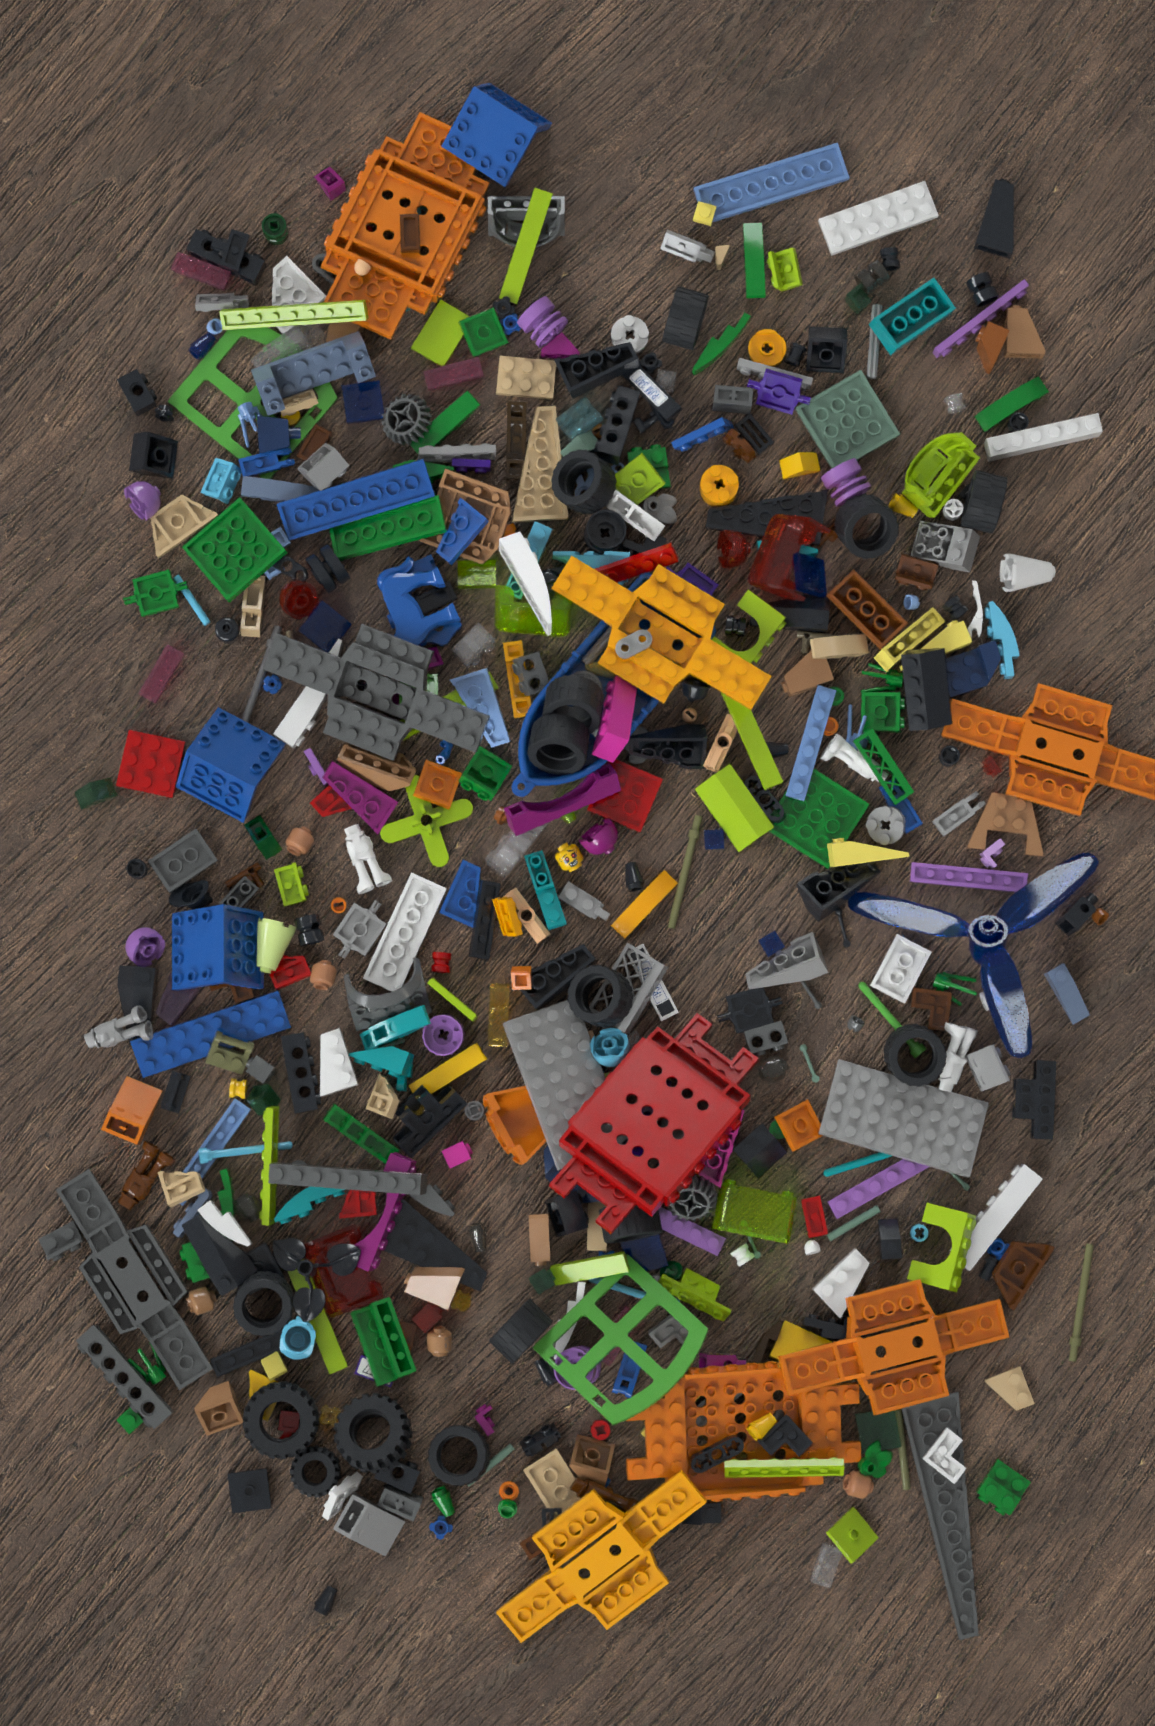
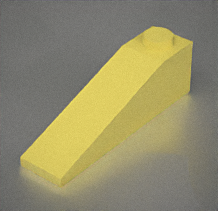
M932 607L881 649L874 659L886 672L902 660L901 655L905 651L916 648L938 629L945 620Z
M958 620L948 623L944 630L921 649L945 648L946 655L969 646L972 643V639L964 621L958 623ZM902 665L899 667L898 672H903Z
M844 838L832 839L833 843H827L830 867L910 857L908 852L853 841H844Z

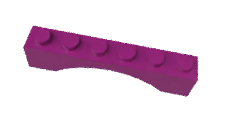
M607 763L589 774L572 791L559 798L545 802L520 801L504 808L508 826L515 836H518L584 806L595 803L600 799L611 796L621 791L617 772L610 763Z
M397 1152L390 1153L383 1171L416 1173L417 1167L415 1165L417 1161ZM387 1193L386 1205L379 1223L368 1236L354 1244L361 1249L357 1267L368 1272L378 1268L381 1262L379 1256L388 1244V1233L392 1232L395 1226L394 1218L401 1211V1200L406 1194Z

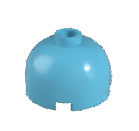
M618 1028L603 1029L599 1031L600 1034L596 1038L594 1036L591 1040L590 1048L592 1055L599 1064L605 1067L618 1066L630 1052L628 1037Z

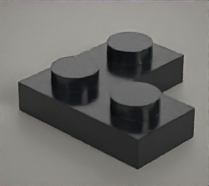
M787 1414L762 1439L758 1440L759 1444L772 1457L786 1443L799 1457L814 1445Z

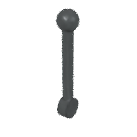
M800 981L815 1003V1008L820 1009L822 1003L817 1001L805 981Z

